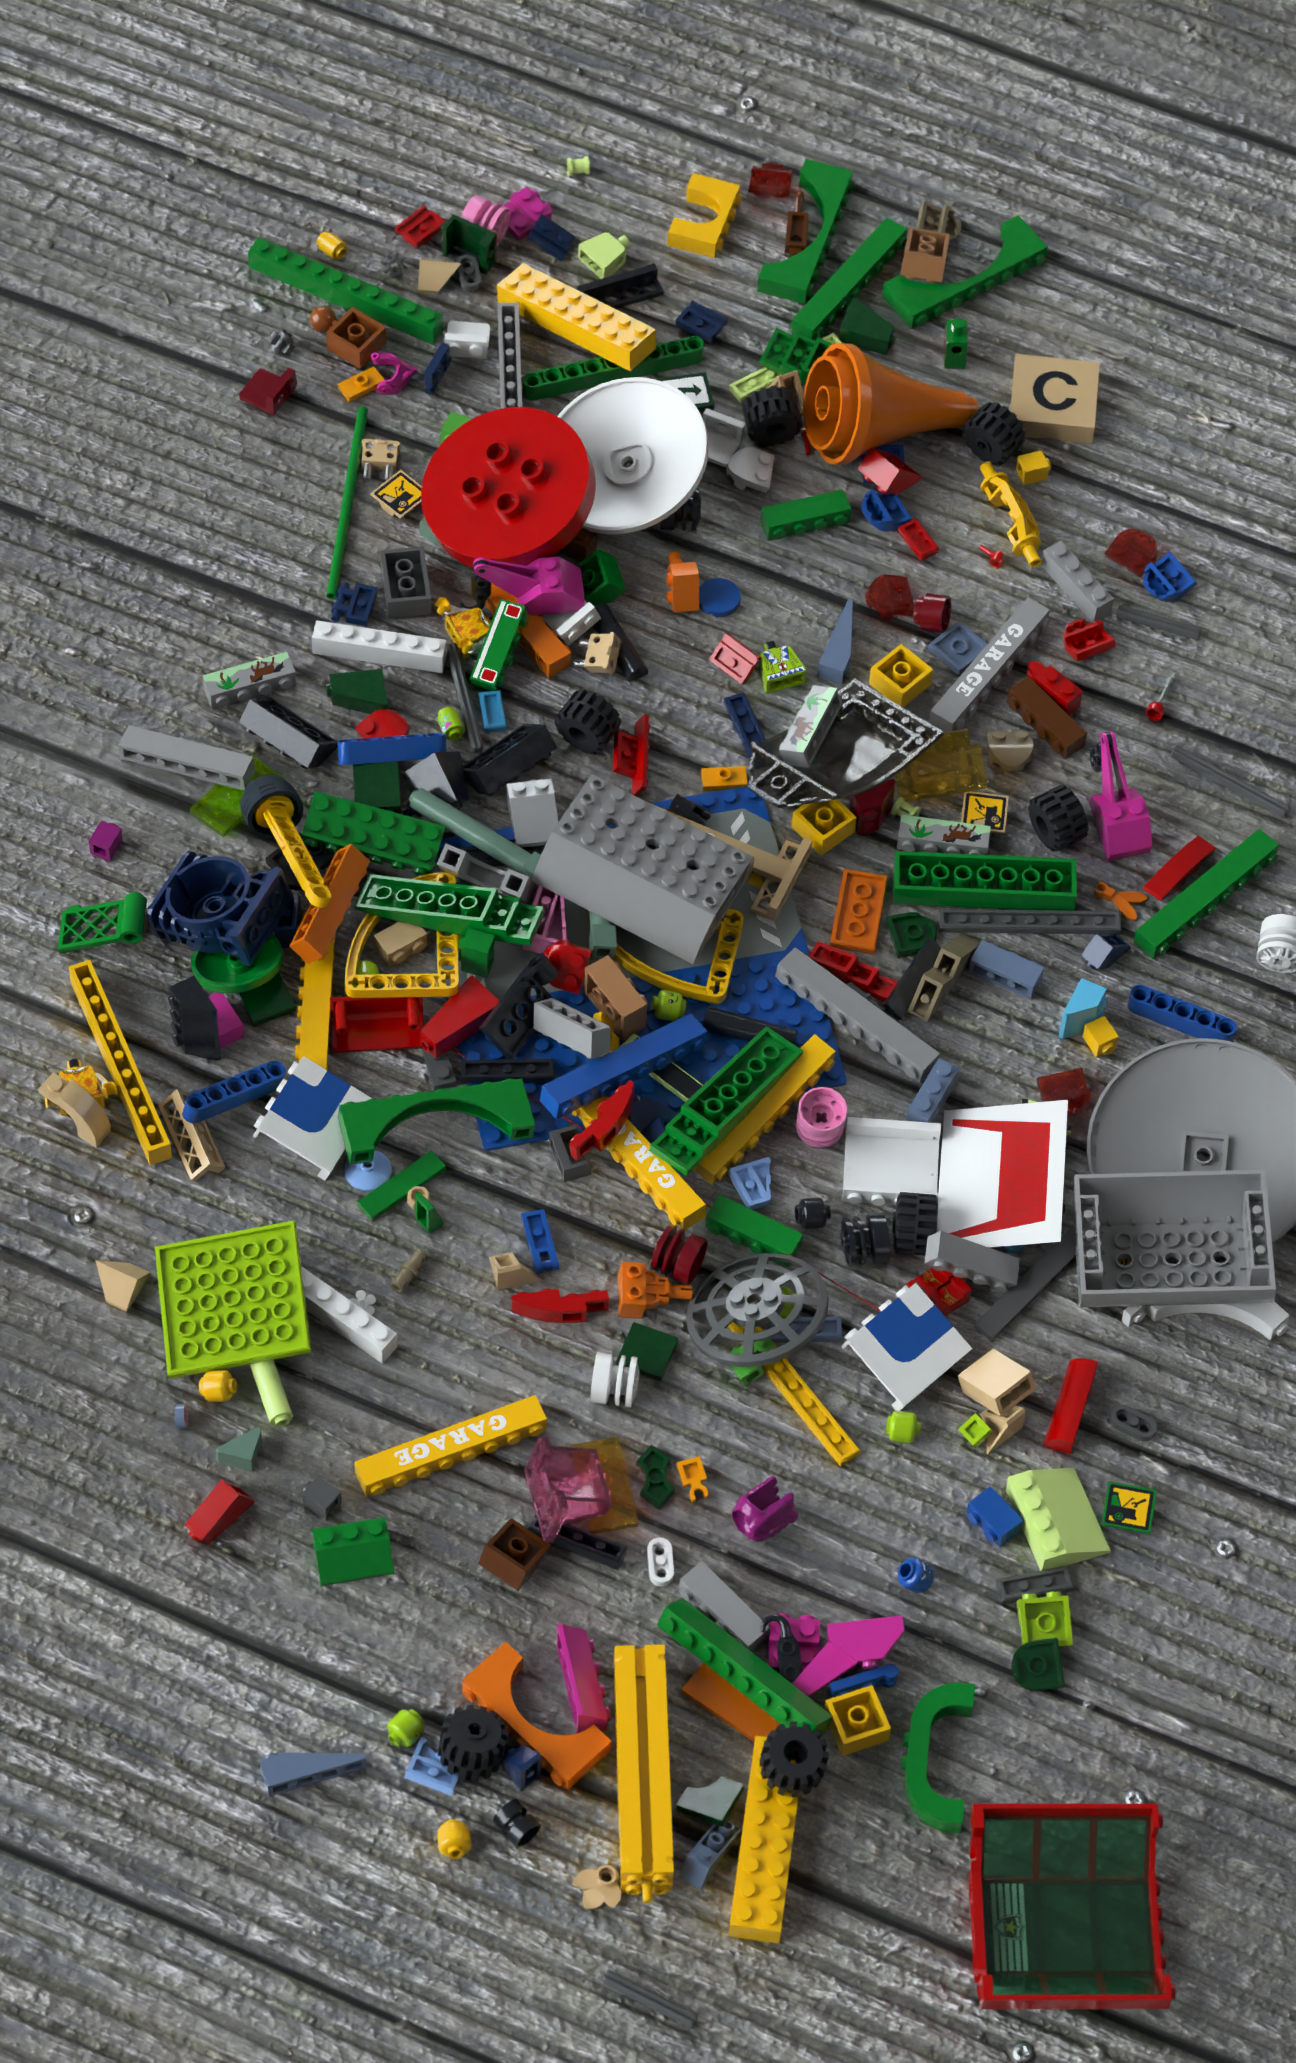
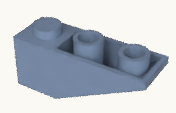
M727 1819L723 1826L713 1824L687 1855L679 1878L701 1890L713 1876L743 1828Z

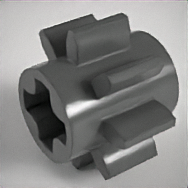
M396 251L392 256L386 253L387 258L385 261L380 262L385 265L382 272L388 273L390 271L391 278H394L395 274L402 277L403 269H408L403 263L406 258L404 256L398 258L399 253ZM391 263H398V266L390 267Z
M284 329L278 332L274 330L269 337L270 343H272L270 348L281 356L284 353L291 354L295 348L294 336Z

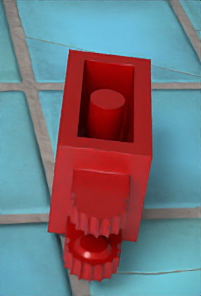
M1035 660L1028 664L1026 677L1029 676L1068 715H1071L1080 707L1083 691L1051 665L1046 668Z

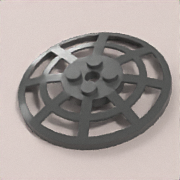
M778 1253L749 1255L718 1268L698 1286L687 1309L686 1322L688 1331L695 1346L704 1355L719 1363L735 1367H754L774 1363L802 1349L818 1333L827 1315L828 1294L820 1274L801 1259ZM768 1261H782L800 1266V1268L789 1271L786 1268L767 1263ZM752 1262H757V1265L747 1266V1267L738 1269V1270H736V1271H734V1272H732V1273H730V1274H727V1273H726V1272H728V1271H730V1270H732V1269H734V1268H737V1267H739V1266H741V1265L749 1264V1263H752ZM765 1270L783 1274V1276L774 1281L763 1278ZM755 1271L751 1279L742 1282L735 1279L736 1276L743 1273ZM807 1273L813 1275L818 1285L819 1299L805 1296L803 1285L798 1277ZM714 1280H721L712 1289L707 1301L696 1304L700 1295ZM792 1281L796 1287L797 1295H783L780 1287ZM725 1284L733 1288L727 1297L715 1299ZM760 1300L757 1304H750L752 1301ZM784 1303L795 1304L787 1318L783 1319L779 1316ZM803 1305L818 1307L810 1324L798 1335L790 1325L799 1316ZM726 1306L728 1314L718 1323L714 1317L713 1308ZM706 1310L707 1320L713 1329L702 1339L694 1326L693 1313ZM734 1322L745 1327V1332L740 1334L725 1328ZM770 1322L775 1325V1327L766 1331L754 1333L755 1327H760ZM780 1332L790 1340V1342L774 1350L753 1354L754 1341L768 1339ZM718 1335L729 1340L744 1342L743 1355L726 1353L713 1348L710 1344Z

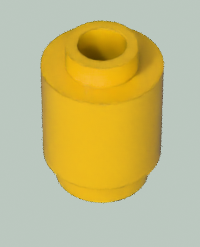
M323 232L319 235L317 245L326 255L334 260H339L347 254V243L331 232Z

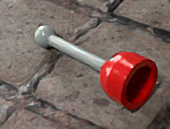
M1172 677L1166 679V686L1158 702L1150 703L1146 709V715L1151 720L1159 721L1164 715L1165 707L1162 702L1169 687L1174 684Z

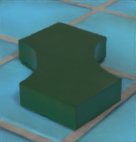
M651 1444L636 1461V1466L641 1469L645 1477V1485L640 1492V1496L660 1510L675 1492L674 1487L668 1482L666 1477V1469L671 1458Z

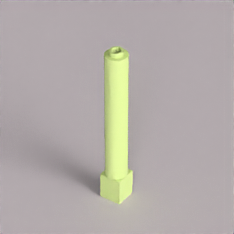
M274 1360L249 1364L270 1424L277 1427L288 1425L293 1418V1414Z

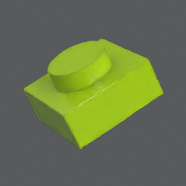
M976 1413L958 1429L975 1449L993 1433L990 1427Z

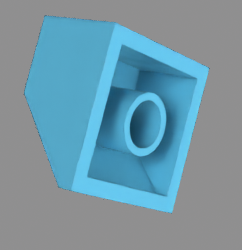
M1081 978L1063 1012L1059 1038L1064 1039L1082 1034L1085 1024L1105 1015L1106 1011L1104 1009L1108 1002V999L1105 998L1107 988Z

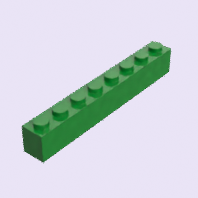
M886 217L793 317L791 333L796 335L798 332L814 341L818 337L821 338L825 329L835 323L837 316L847 310L852 298L857 299L861 290L870 285L872 278L882 272L884 265L894 259L899 249L905 247L907 228Z
M1259 828L1141 925L1135 932L1133 943L1152 959L1159 954L1163 955L1166 953L1173 942H1179L1190 928L1194 929L1199 925L1202 918L1213 914L1220 903H1226L1236 890H1242L1247 881L1252 877L1256 878L1267 864L1272 865L1278 857L1279 844Z
M681 1598L664 1608L657 1626L780 1724L784 1723L786 1728L789 1727L790 1721H797L798 1727H803V1724L807 1723L810 1725L809 1730L811 1732L817 1729L821 1736L825 1734L833 1717L831 1714L684 1598Z

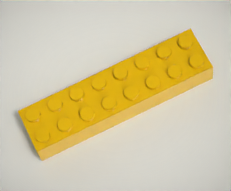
M524 263L497 285L498 303H519L520 316L629 371L656 349V329Z
M755 1736L728 1937L779 1944L798 1797H791V1792L785 1791L784 1796L778 1794V1787L775 1786L773 1789H770L767 1786L768 1778H762V1767H759L760 1756L767 1737Z

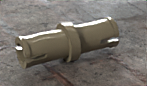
M416 1249L407 1263L402 1264L399 1274L390 1284L393 1291L402 1294L411 1280L416 1279L419 1269L428 1259L424 1251Z

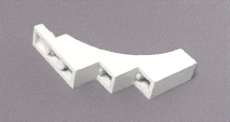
M1275 1301L1273 1303L1128 1306L1124 1310L1122 1322L1129 1327L1134 1322L1139 1323L1142 1321L1146 1314L1153 1321H1157L1176 1314L1210 1313L1238 1320L1271 1340L1276 1335L1281 1336L1288 1329L1287 1323L1290 1315Z

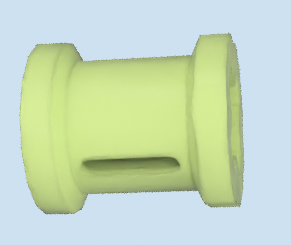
M585 156L583 159L567 158L568 175L572 176L578 173L590 175L588 156Z
M900 797L895 802L891 814L900 817L901 815L918 817L921 807H914L905 802L903 797Z

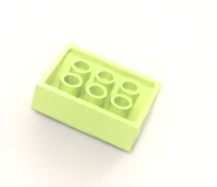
M1075 1468L1029 1470L1008 1477L1006 1492L1014 1511L1023 1519L1022 1529L1040 1571L1068 1566L1110 1553V1548Z

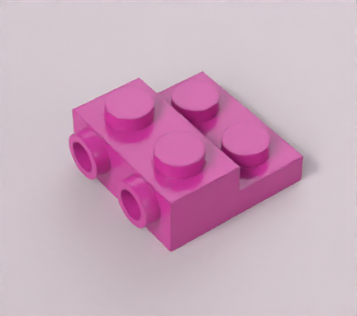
M528 187L510 195V201L501 206L510 209L511 217L507 230L517 241L529 236L530 231L541 214L552 220L553 211L548 202L543 203L540 200L539 193L535 189L531 191Z
M780 1613L779 1615L784 1616L788 1620L791 1632L799 1644L803 1672L819 1653L820 1620H815V1617L812 1615H802L800 1619H793L788 1614ZM773 1621L769 1625L768 1665L776 1672H780L777 1644L781 1628L779 1623Z

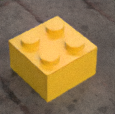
M900 644L871 667L869 684L899 709H902L931 685L933 669L904 645Z
M825 789L793 811L792 828L802 838L812 840V848L822 856L855 833L857 817L828 789Z
M873 1685L825 1701L824 1710L833 1716L829 1726L842 1756L889 1741L891 1727Z

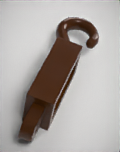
M803 191L796 192L794 211H788L785 253H789L788 258L806 249L809 213L803 212ZM799 237L802 242H790V239Z

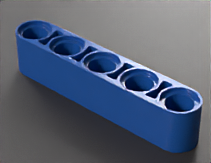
M445 733L337 741L338 763L341 765L420 760L427 758L434 752H447Z
M1136 985L1131 989L1128 1009L1132 1013L1196 1038L1234 1042L1237 1025L1232 1019L1144 985Z
M270 1061L193 1092L186 1098L182 1116L189 1123H199L277 1090L284 1079L286 1068L279 1061Z

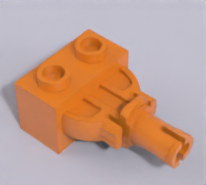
M673 551L668 555L669 565L667 567L666 581L667 586H670V591L666 592L667 603L672 605L673 613L699 610V572L696 562L685 563L681 559L680 553Z
M622 1261L617 1275L618 1317L642 1319L645 1310H651L658 1305H668L670 1299L689 1301L692 1299V1285H673L669 1282L668 1277H660L655 1272L646 1270V1263Z

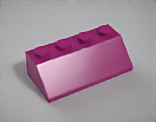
M559 1624L557 1625L556 1647L576 1732L585 1731L593 1724L600 1731H607V1721H611L609 1706H604L603 1698H606L603 1683L599 1684L597 1678L600 1675L598 1661H593L592 1653H595L593 1639H588L587 1632L584 1629Z

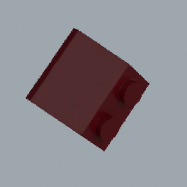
M894 778L851 788L849 810L857 817L855 827L857 835L870 834L881 827L893 806L896 783Z

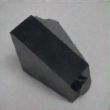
M459 751L434 752L402 774L403 778L415 789L423 788L458 810L463 807L462 804L469 800Z

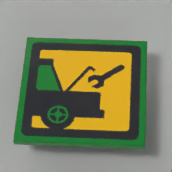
M1108 1481L1101 1525L1150 1534L1157 1490Z

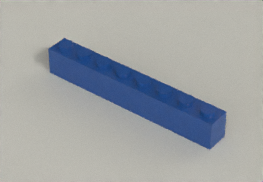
M690 1013L542 1085L540 1102L556 1119L564 1115H570L574 1110L588 1106L601 1097L608 1096L611 1092L617 1090L619 1086L625 1085L630 1080L633 1082L639 1078L643 1079L648 1074L658 1069L661 1070L668 1064L676 1060L679 1061L694 1051H700L705 1046L708 1031Z

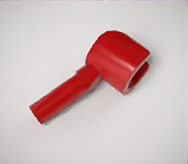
M803 427L801 438L805 443V455H810V441L805 427Z
M980 545L979 549L991 557L989 560L990 564L995 568H1000L1004 562L1002 559L1003 553L1001 551L993 552L984 545Z

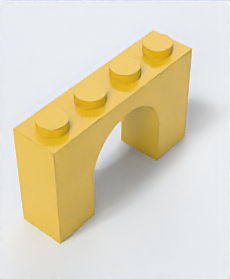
M693 173L687 186L686 202L711 208L718 214V217L707 223H694L674 217L668 231L667 246L715 258L717 252L723 248V237L729 234V223L734 221L736 216L735 208L741 204L743 195L740 194V185Z

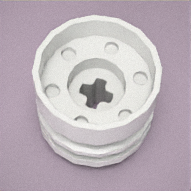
M1286 914L1271 915L1262 922L1256 959L1265 969L1279 973H1292L1296 971L1295 916Z
M597 1352L590 1402L607 1404L609 1395L614 1394L616 1406H620L621 1396H626L625 1407L631 1408L632 1402L637 1395L639 1384L638 1357H631L630 1367H625L626 1356L622 1355L619 1365L616 1366L614 1365L613 1354Z

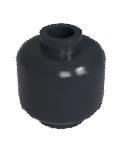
M805 1198L795 1206L796 1223L800 1224L804 1229L823 1228L826 1225L827 1219L831 1218L830 1206L826 1205L822 1198Z

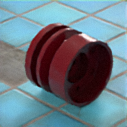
M669 1224L655 1245L650 1269L655 1272L661 1269V1274L666 1276L674 1268L673 1279L690 1285L702 1265L708 1247V1240L696 1234H691L685 1242L686 1231L681 1228L677 1232V1227Z

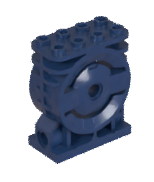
M187 851L181 856L179 863L170 873L169 878L158 891L151 905L148 906L146 916L157 938H166L172 942L178 941L200 952L214 953L223 951L226 954L240 957L243 965L251 966L294 897L282 868L273 867L271 872L261 870L249 875L246 868L232 858L222 856L207 857L205 854L197 855L195 852Z

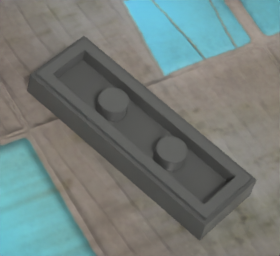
M1068 1566L996 1579V1586L1002 1604L1017 1602V1600L1022 1599L1023 1594L1037 1593V1598L1047 1596L1046 1593L1061 1591V1593H1066L1074 1590Z

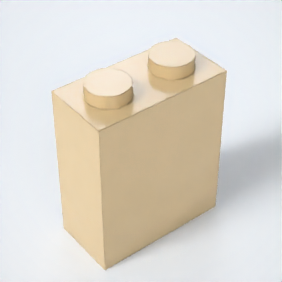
M994 1348L958 1375L963 1393L999 1416H1002L1036 1390L1031 1371Z

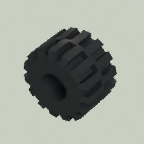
M764 387L758 392L754 391L750 394L751 397L745 399L742 410L748 436L754 443L758 442V445L761 446L768 444V446L785 444V441L794 439V435H798L801 432L800 428H802L803 423L797 398L792 390H787V387Z
M988 402L983 405L962 429L964 432L962 434L963 438L966 440V445L972 450V453L975 456L977 455L983 462H991L993 466L995 464L1001 466L1026 440V431L1022 428L1021 420H1018L1017 415L1009 411V408L1006 406L1002 407L996 402L993 404Z
M579 690L571 695L555 717L554 723L558 733L572 747L579 749L581 752L596 755V753H601L618 731L621 719L618 717V711L604 697L596 695L592 691Z
M1059 785L1029 801L1028 811L1032 826L1040 841L1051 851L1057 852L1087 837V831H1089L1087 816L1079 799L1070 788H1067L1065 785Z
M909 1192L899 1193L892 1223L895 1254L926 1255L927 1238L937 1231L938 1200L936 1195Z
M467 1705L466 1710L459 1707L455 1709L454 1715L449 1713L445 1723H443L438 1756H441V1765L448 1766L447 1772L449 1774L459 1773L458 1779L465 1781V1777H470L471 1781H479L480 1776L487 1779L491 1777L492 1772L496 1773L500 1768V1764H502L508 1737L507 1730H505L506 1724L503 1719L497 1720L498 1714L496 1712H486L487 1707L480 1706V1709H474V1705Z
M790 1721L788 1728L782 1723L777 1726L776 1732L772 1730L768 1734L767 1740L764 1742L759 1761V1767H762L761 1776L763 1779L768 1778L767 1786L770 1789H773L775 1786L778 1787V1794L784 1796L785 1791L791 1792V1797H798L799 1791H802L804 1795L809 1794L812 1787H818L824 1776L829 1759V1752H826L828 1745L825 1739L819 1740L821 1733L817 1729L814 1732L809 1730L810 1725L804 1723L803 1727H798L797 1721Z

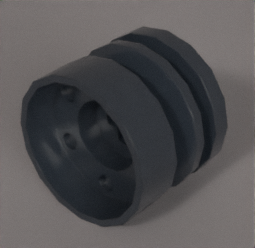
M699 486L693 492V496L691 495L677 511L660 522V530H674L676 521H681L682 531H686V521H690L691 531H697L701 517Z
M883 1212L867 1214L865 1225H862L858 1215L853 1217V1225L850 1217L842 1218L840 1241L849 1267L855 1266L857 1259L860 1265H864L866 1263V1254H869L873 1264L890 1261V1237Z

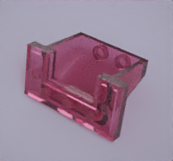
M539 1436L524 1472L543 1541L553 1543L561 1526L606 1515L612 1501L610 1498V1488L607 1487L605 1481V1471L601 1467L596 1449L551 1446L549 1437Z

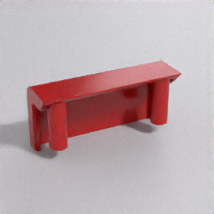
M330 997L333 1053L422 1048L421 1030L424 1027L423 997Z

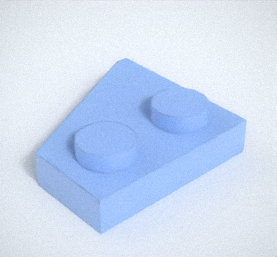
M769 1157L729 1168L728 1176L744 1205L751 1210L769 1205L771 1190L769 1186L771 1175H769V1166L771 1159Z
M421 1737L404 1778L452 1796L459 1773L449 1774L447 1772L448 1766L441 1765V1756H438V1752L435 1753L427 1745L428 1740Z

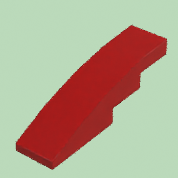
M1198 835L1177 852L1145 884L1143 889L1159 901L1164 900L1182 887L1190 875L1199 870L1201 863L1214 854L1216 847Z
M819 941L808 955L809 958L846 985L853 982L863 992L870 993L873 998L883 1002L886 1001L898 983L896 980L880 975L878 968L859 962L857 955Z

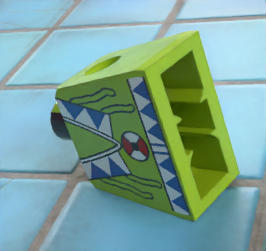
M774 641L765 643L763 646L765 651L760 653L762 658L759 660L765 693L769 694L805 684L806 668L792 648L787 645L778 648Z

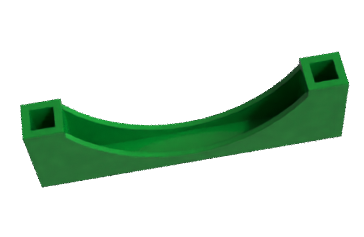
M805 159L800 172L799 187L804 188L817 204L823 220L822 229L816 239L800 253L779 262L764 263L758 277L757 292L802 304L806 303L808 296H812L814 291L813 282L818 281L820 275L819 267L824 266L826 260L825 252H829L831 248V236L835 237L837 221L841 222L844 210L842 208L843 206L847 207L849 201L848 193L854 189L855 180L852 179V170Z
M1017 215L1002 223L1000 238L1003 240V246L995 261L980 274L967 280L948 284L917 282L899 275L884 283L882 297L910 329L924 325L935 317L941 316L952 308H957L968 300H973L978 295L992 290L1003 282H1008L1011 278L1025 273L1028 269L1041 265L1046 261L1048 246Z
M506 1079L494 1083L484 1082L473 1086L462 1085L452 1089L441 1088L431 1092H416L411 1095H394L390 1098H372L362 1102L339 1105L338 1121L349 1164L372 1162L376 1147L394 1127L411 1117L428 1112L451 1111L478 1117L499 1128L509 1136L510 1141L533 1138L535 1122L523 1079Z

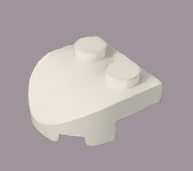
M753 447L742 448L730 458L726 466L727 475H731L735 481L734 485L741 490L748 486L767 493L770 488L775 455Z

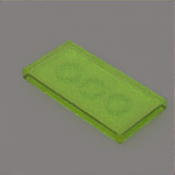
M251 753L249 754V756L253 757L255 772L250 782L265 775H277L284 779L283 776ZM216 784L190 808V814L224 837L244 819L240 807L244 790Z

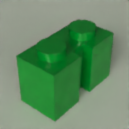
M468 928L466 935L461 936L458 949H461L458 961H461V971L488 978L495 960V950H493L495 935Z

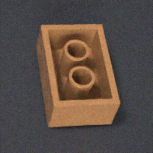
M909 227L900 275H905V277L910 279H925L931 283L942 282L950 234Z
M609 955L585 967L584 993L599 1012H603L614 1022V1031L622 1042L627 1040L633 1033L638 1034L645 1030L648 1002L644 995H639L635 990L632 980L624 976L620 965L616 961L613 962Z

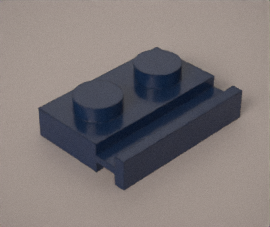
M543 214L538 217L527 237L529 241L559 261L565 258L566 253L576 236Z
M692 300L689 307L687 306L676 318L675 325L711 343L722 331V328L727 325L728 319Z
M441 343L424 372V383L427 386L425 388L426 393H434L450 365L452 355L450 354L449 344Z

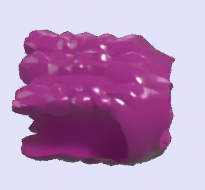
M775 1476L767 1478L765 1482H761L758 1486L749 1490L747 1494L741 1495L736 1502L735 1508L732 1510L733 1520L738 1531L745 1534L749 1540L756 1542L764 1541L769 1537L775 1536L776 1533L781 1532L787 1525L798 1519L799 1514L795 1511L793 1503L794 1494L790 1492L780 1499L777 1495L779 1489L776 1486L778 1482Z

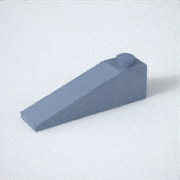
M848 598L818 664L817 677L841 685L845 677H850L853 665L850 664L853 599Z
M272 1753L259 1760L261 1774L269 1797L366 1769L365 1754Z

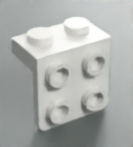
M450 321L447 333H445V343L450 345L452 357L487 359L490 325L486 323Z
M706 408L703 413V421L709 440L707 461L726 467L730 458L737 452L743 442L746 423Z
M586 601L585 606L578 612L543 614L542 616L545 623L557 633L558 637L567 646L571 645L601 619L595 607Z

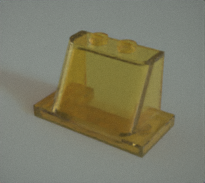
M969 728L903 739V757L892 759L899 798L903 797L905 802L988 788L981 744L971 746Z

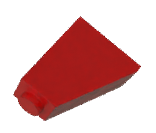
M221 1479L184 1526L190 1530L188 1535L196 1542L200 1543L203 1541L210 1544L248 1510L255 1501L239 1486Z

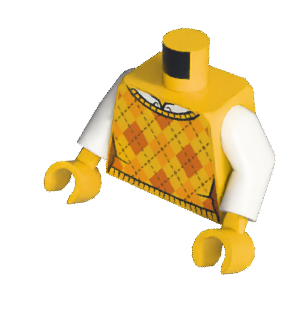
M440 597L435 603V606L439 607L437 613L439 615L446 614L445 629L452 641L457 644L462 658H467L472 654H479L494 615L485 618L479 608H458L450 605L446 598Z
M79 1059L69 1060L67 1062L68 1070L59 1072V1076L70 1082L73 1080L84 1088L102 1108H105L104 1098L107 1099L110 1094L118 1095L114 1082L107 1081L100 1073H94L91 1066L82 1067ZM45 1097L46 1108L50 1105H56ZM60 1107L61 1116L68 1115V1113Z

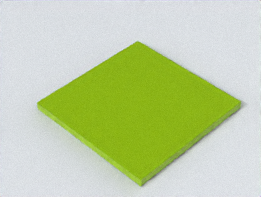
M295 1220L155 1247L167 1375L169 1379L312 1352Z

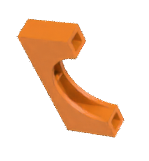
M504 1642L462 1680V1693L468 1701H474L479 1707H487L486 1712H496L498 1714L497 1720L503 1719L506 1724L505 1730L515 1740L516 1746L519 1748L524 1745L539 1753L542 1757L541 1769L545 1768L551 1774V1779L558 1786L562 1785L569 1790L611 1752L612 1741L594 1724L580 1733L555 1735L544 1732L526 1721L517 1710L511 1695L513 1681L523 1669V1657L507 1642Z

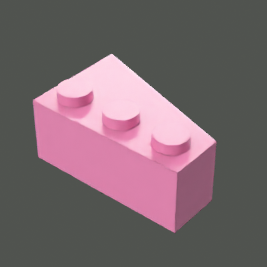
M541 885L538 887L533 905L543 906L545 914L531 946L523 945V950L539 954L543 953L548 945L550 946L558 940H567L564 897Z

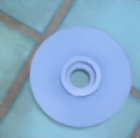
M375 1150L372 1162L350 1165L349 1160H347L344 1171L345 1177L351 1186L361 1191H373L390 1179L392 1168L389 1159L383 1153ZM365 1165H371L370 1168H366V1167H364V1166H365Z

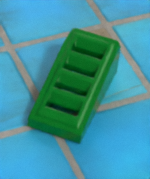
M416 1193L415 1219L431 1234L443 1225V1221L434 1206L422 1194Z

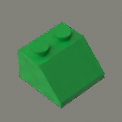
M597 549L577 565V567L581 568L584 599L587 603L590 602L593 606L611 603L626 591L615 556Z

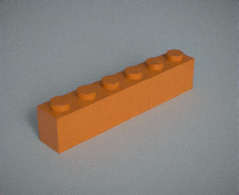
M491 583V595L486 600L485 606L493 615L496 612L500 598L518 604L517 597ZM529 615L527 626L522 627L520 632L522 635L520 646L550 678L570 666L572 653L570 648L559 640L557 633L549 629L541 615Z
M349 844L336 851L323 877L325 881L324 886L328 887L332 895L328 906L319 908L310 904L289 946L308 964L316 960L320 961L327 955V948L335 939V932L342 924L343 916L352 904L350 901L359 890L358 885L361 879L367 873L366 869L370 861L353 844Z

